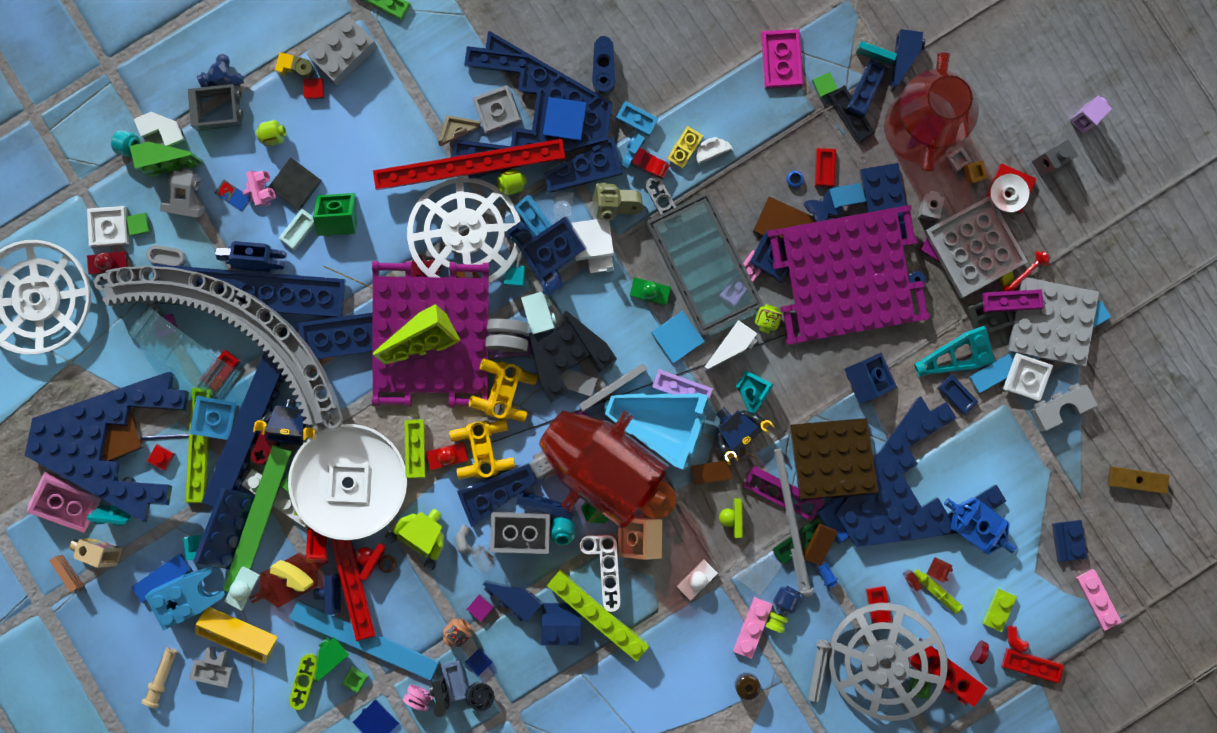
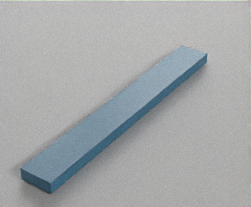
M1102 301L1097 302L1093 328L1111 318ZM1011 352L969 376L977 393H981L1007 378L1016 353ZM1024 355V356H1027V357H1030V358H1033V359H1036V360L1040 359V358H1037V357Z
M300 600L296 602L289 618L428 680L432 679L439 663L435 659L378 634L374 637L356 641L352 623L334 615H325V611Z

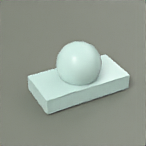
M244 566L241 567L234 583L230 586V591L224 602L239 610H243L260 575Z

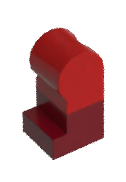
M640 147L631 165L660 179L665 177L670 167L667 162L656 158V156Z

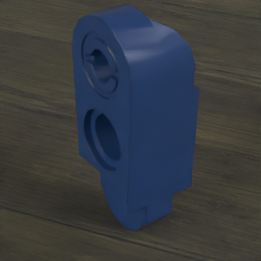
M600 36L594 42L592 85L593 89L601 94L610 93L615 88L613 42L607 36ZM607 61L609 65L603 68L599 66V63ZM601 79H606V80H607V83H606V84H602V83L600 82V80H601Z

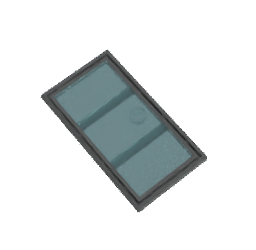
M708 192L646 222L701 335H706L708 332L764 305Z

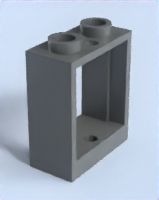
M234 84L188 89L191 127L196 131L242 126L241 120H244L243 110L240 108L242 94ZM231 95L233 119L211 122L203 121L201 98Z

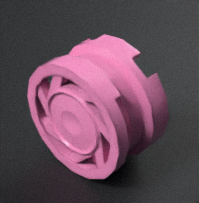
M409 685L407 689L408 694H405L403 702L414 709L426 712L429 708L428 703L433 700V697L429 695L430 692L422 687Z

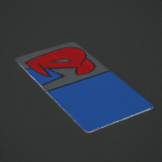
M223 180L215 191V194L241 211L250 200V196H243L241 190L226 180Z

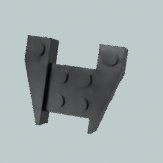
M565 311L563 314L567 324L538 342L532 332L528 336L540 387L550 403L567 394L568 388L560 377L567 370L588 357L599 373L617 361L608 344L568 311Z

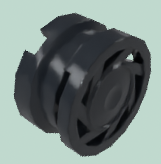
M473 682L465 691V701L474 710L485 711L494 702V691L483 682Z

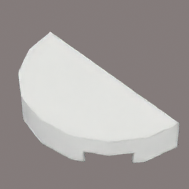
M717 137L709 138L702 142L697 150V164L729 152L733 148L729 142Z

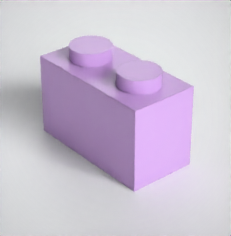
M1098 95L1086 103L1069 121L1082 133H1085L1096 126L1112 108L1105 98Z

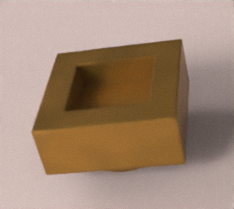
M983 160L963 165L968 184L988 179Z

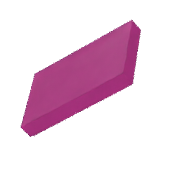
M800 30L762 31L761 41L765 89L802 87Z

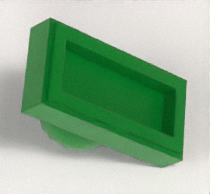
M634 277L629 296L666 306L671 287Z

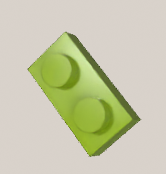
M997 588L982 623L1002 632L1017 596Z

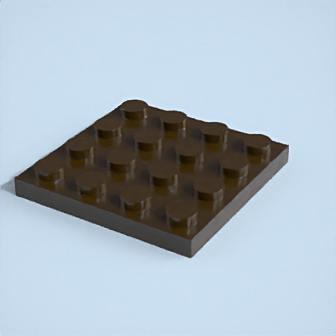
M867 418L790 425L800 501L878 494Z

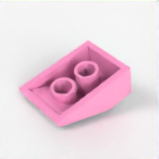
M44 472L28 504L27 513L85 533L90 521H87V516L98 507L101 498L64 478Z

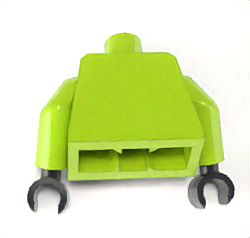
M432 509L428 516L422 512H419L417 515L410 514L401 518L392 528V531L386 533L384 537L387 538L391 534L393 540L390 544L399 539L427 559L424 567H426L428 562L433 564L432 571L435 569L436 560H438L443 550L444 535L441 532L442 526L437 523L442 514L436 509Z

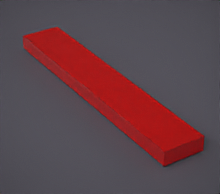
M330 538L355 639L359 641L374 637L376 633L363 582L359 578L360 570L356 561L352 540Z

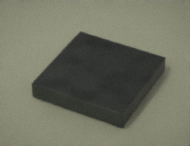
M290 157L268 188H272L277 195L300 211L322 180Z

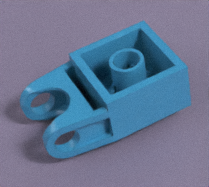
M211 567L184 574L152 589L145 596L163 631L201 613L225 596L224 591L207 592L202 587V580L213 572Z

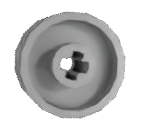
M489 319L487 331L494 335L486 337L485 348L509 353L527 352L528 341L521 337L529 335L530 324L510 319Z

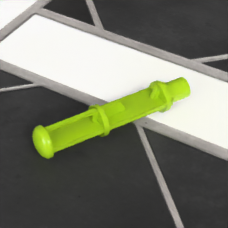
M918 568L912 573L919 583L953 611L954 614L961 612L963 605L930 578L928 574L922 573Z

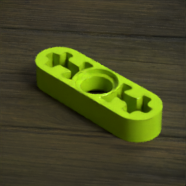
M313 653L304 655L299 662L289 698V704L295 710L304 708L309 701L314 683L316 655ZM312 658L311 662H313L314 665H311L309 667L308 672H302V670L305 671L307 669L308 664L305 662V660ZM301 676H306L309 679L308 686L303 687L300 685L299 678ZM300 691H307V693L303 692L301 695L303 702L297 705V701L294 698L299 696Z

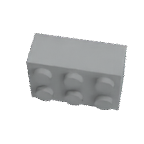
M347 14L307 53V56L338 87L378 47L374 40Z
M492 512L490 552L549 554L551 514Z

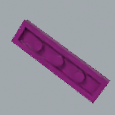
M753 466L743 487L786 508L780 479ZM753 475L761 479L763 486L754 488L749 485ZM789 484L790 492L795 495L797 501L793 506L799 507V510L794 508L795 513L813 521L818 509L822 508L824 501L815 499L800 502L798 488ZM777 486L780 495L770 496L766 487ZM809 502L815 505L810 516L803 513L801 504Z

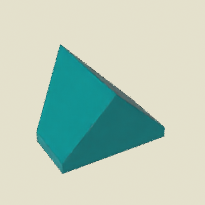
M748 371L744 372L736 385L747 411L753 413L758 410L774 386L772 383Z

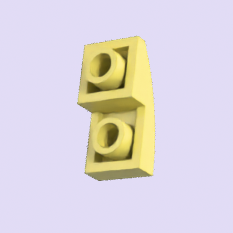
M687 126L667 159L684 168L702 140L703 135Z
M280 560L271 566L270 573L277 575L278 578L287 579L286 586L293 588L295 591L302 592L313 586L314 581L306 573L288 562Z

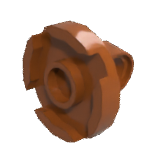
M653 480L647 482L640 489L638 504L640 510L646 516L660 519L668 516L673 511L676 504V495L668 483L661 480Z

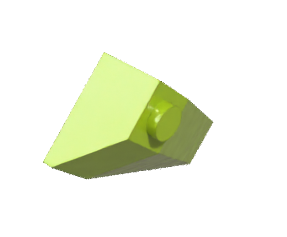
M435 304L418 313L376 349L373 355L386 365L408 359L409 355L417 353L420 356L425 355L428 350H444L460 342V338L447 314Z

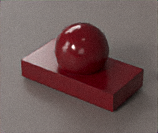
M127 252L87 255L88 274L106 273V270L128 267Z

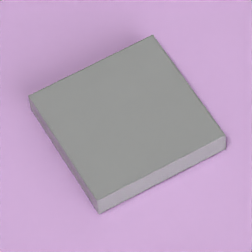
M508 85L473 97L485 134L521 122Z

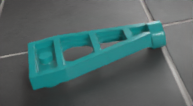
M982 326L965 332L921 359V361L914 363L918 377L933 373L976 369L994 363L995 360L987 329ZM968 344L972 355L971 358L968 360H957L955 351L961 346ZM949 353L951 363L938 366L937 358Z

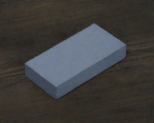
M461 660L442 664L441 668L450 703L465 700L467 684Z

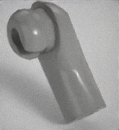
M464 524L455 537V543L459 553L468 554L471 546L467 544L466 537L471 528Z

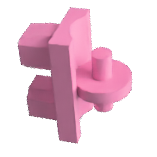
M246 172L248 182L246 183L247 189L242 191L243 196H250L251 202L254 201L255 206H269L270 201L276 198L274 190L272 188L266 189L264 184L271 179L269 172Z

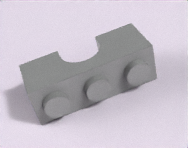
M1077 383L1068 387L1069 391L1064 394L1058 392L1051 396V400L1047 402L1043 400L1034 404L1035 408L1029 411L1039 430L1047 431L1063 423L1059 412L1064 404L1071 408L1073 414H1081L1097 406L1089 387Z

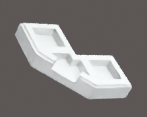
M153 112L134 119L138 131L143 138L159 131L165 146L170 147L185 140L179 124L174 120Z

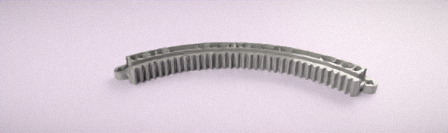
M122 267L106 270V273L96 276L94 280L95 288L104 292L105 297L102 300L107 306L115 308L117 305L124 306V303L130 305L131 302L136 304L139 302H163L200 309L228 321L235 328L241 329V332L247 333L246 336L251 337L252 341L258 342V346L263 347V351L269 353L268 357L274 358L272 362L279 364L277 368L283 370L281 374L288 376L285 381L291 383L289 388L296 389L292 394L299 396L295 401L302 403L298 407V409L304 410L301 416L307 417L303 424L314 426L324 422V425L330 429H337L342 425L343 417L335 392L322 365L311 348L283 317L255 296L222 280L198 272L173 267ZM154 272V277L149 280V274ZM131 273V279L127 281L126 277ZM202 278L203 284L198 287L197 282ZM104 279L107 280L108 283L102 286L101 283L104 282ZM224 285V292L219 294L220 286ZM240 297L246 299L248 303L245 305L244 302L239 300ZM269 312L271 318L269 321L265 322L264 316L266 313ZM283 328H287L288 331L285 337L281 336ZM313 368H316L317 375L314 378H312L310 375V371ZM325 388L327 391V396L324 399H322L320 397V392L322 389ZM336 410V412L332 413L333 417H337L338 419L337 421H335V425H333V423H329V419H331L332 417L331 414H326V412H332Z

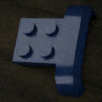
M567 216L537 236L523 222H519L507 230L506 237L516 243L543 286L542 293L545 295H551L563 287V281L557 269L587 249Z

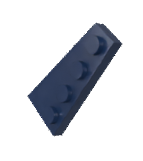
M614 137L544 173L549 193L623 175Z
M527 463L457 490L470 526H474L478 521L491 514V512L505 504L512 497L535 483L536 479L530 464Z

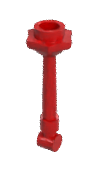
M1036 251V262L1016 280H1013L1009 286H1004L1003 292L1014 291L1039 265L1049 266L1050 256L1044 251L1041 253Z

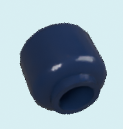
M788 585L780 587L773 599V603L777 606L776 610L784 615L787 612L794 614L802 601L801 596H799L800 592Z

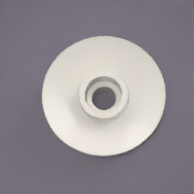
M1002 175L991 186V200L998 209L1004 212L1018 211L1025 206L1029 199L1028 185L1018 175ZM1006 191L1010 192V198L1005 196Z

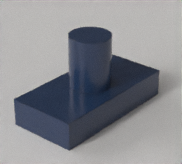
M339 573L324 575V588H315L313 591L315 600H325V615L341 612Z

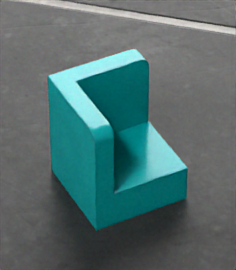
M521 266V268L510 267L506 272L504 285L524 288L525 266Z
M203 534L184 537L186 561L194 560Z

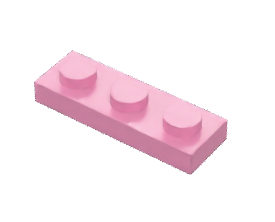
M1092 569L1076 577L1101 629L1106 631L1121 623L1122 621L1096 571Z
M756 597L753 598L733 652L752 659L773 604Z

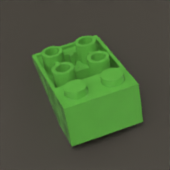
M153 142L130 146L135 169L149 177H158L163 172L173 173L183 167L195 168L198 164L203 163V160L192 152Z

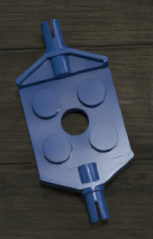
M972 497L960 504H956L950 498L946 499L947 502H944V505L953 510L951 530L959 533L985 554H991L1001 547L1011 554L1014 553L1016 546L1008 542L1010 523L977 498ZM982 521H985L987 524V528L985 531L981 532L979 530V524Z

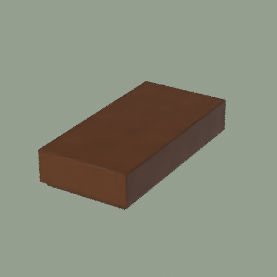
M726 460L691 465L694 485L732 479L731 466L727 464Z
M819 524L803 554L804 560L821 566L838 532L833 528Z

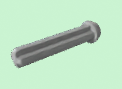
M819 639L818 643H816L817 652L808 697L811 702L820 701L828 651L831 648L830 641Z

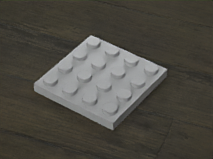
M991 196L924 231L960 298L969 295L1028 262L1001 212L993 204Z
M1026 277L1020 283L1018 291L1042 289L1044 308L1041 310L1014 312L1013 320L1015 324H1012L1007 352L1085 367L1099 292Z

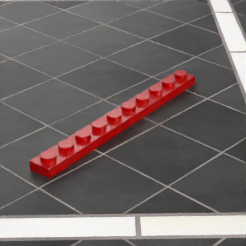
M562 139L378 169L373 170L375 189L383 190L565 159Z

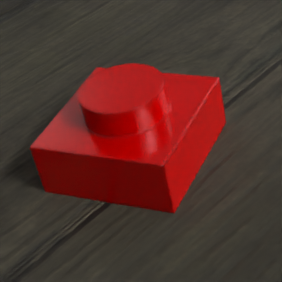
M156 444L147 462L162 470H166L175 453Z

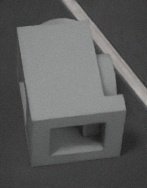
M929 191V194L926 193L922 196L917 218L933 222L941 219V211L945 199L940 197L941 193ZM931 202L936 203L935 208L931 207Z

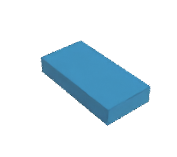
M861 183L830 189L835 208L866 201Z

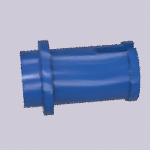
M828 562L817 567L825 582L824 586H827L829 589L838 584V578H835Z

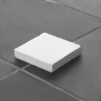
M126 206L87 209L89 247L129 245Z
M594 219L571 223L587 247L585 251L575 257L576 261L614 255L609 220Z
M1016 353L1003 389L1041 401L1053 365Z

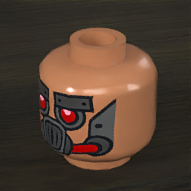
M455 618L443 628V641L449 647L452 645L461 647L471 637L472 628L463 618Z

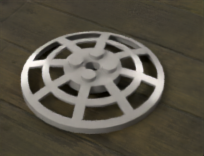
M893 603L869 604L849 614L839 624L830 642L831 648L828 653L831 677L842 697L861 713L886 721L906 720L927 710L940 695L948 670L945 646L933 625L916 611ZM877 610L896 612L893 623L879 622L868 625L864 614ZM903 616H909L927 630L930 637L920 642L912 632L901 626ZM857 618L861 630L852 637L848 646L838 643V637L843 629L852 620ZM889 629L888 640L882 639L877 641L872 631ZM898 633L906 636L914 645L905 650L896 642ZM863 635H865L869 643L864 653L853 649L856 642ZM933 644L936 645L940 657V676L928 673V659L924 649ZM834 650L845 654V669L848 678L840 682L834 668ZM918 652L921 658L922 671L910 668L909 657ZM851 657L862 661L863 671L856 675L852 673ZM888 659L891 662V668H883L881 660ZM907 676L919 679L915 688L907 694L901 683L904 682ZM868 679L876 685L874 694L871 695L865 691L858 682ZM925 681L937 684L930 699L917 709L911 698L921 690ZM853 685L862 696L872 701L870 710L868 711L856 704L843 689ZM894 687L900 696L895 699L881 698L883 688ZM904 703L910 711L909 713L896 716L877 714L879 704L896 705Z

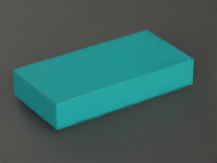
M864 41L860 42L855 52L890 66L897 56L894 52Z

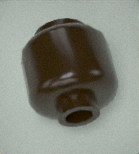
M743 673L736 678L735 690L742 699L752 700L759 695L761 684L754 674Z

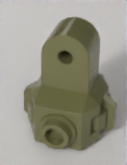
M597 183L593 194L594 215L597 219L615 220L618 214H638L643 210L642 195L636 190H620L615 184Z

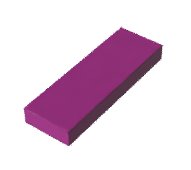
M1042 289L982 294L984 313L1041 310L1044 308Z

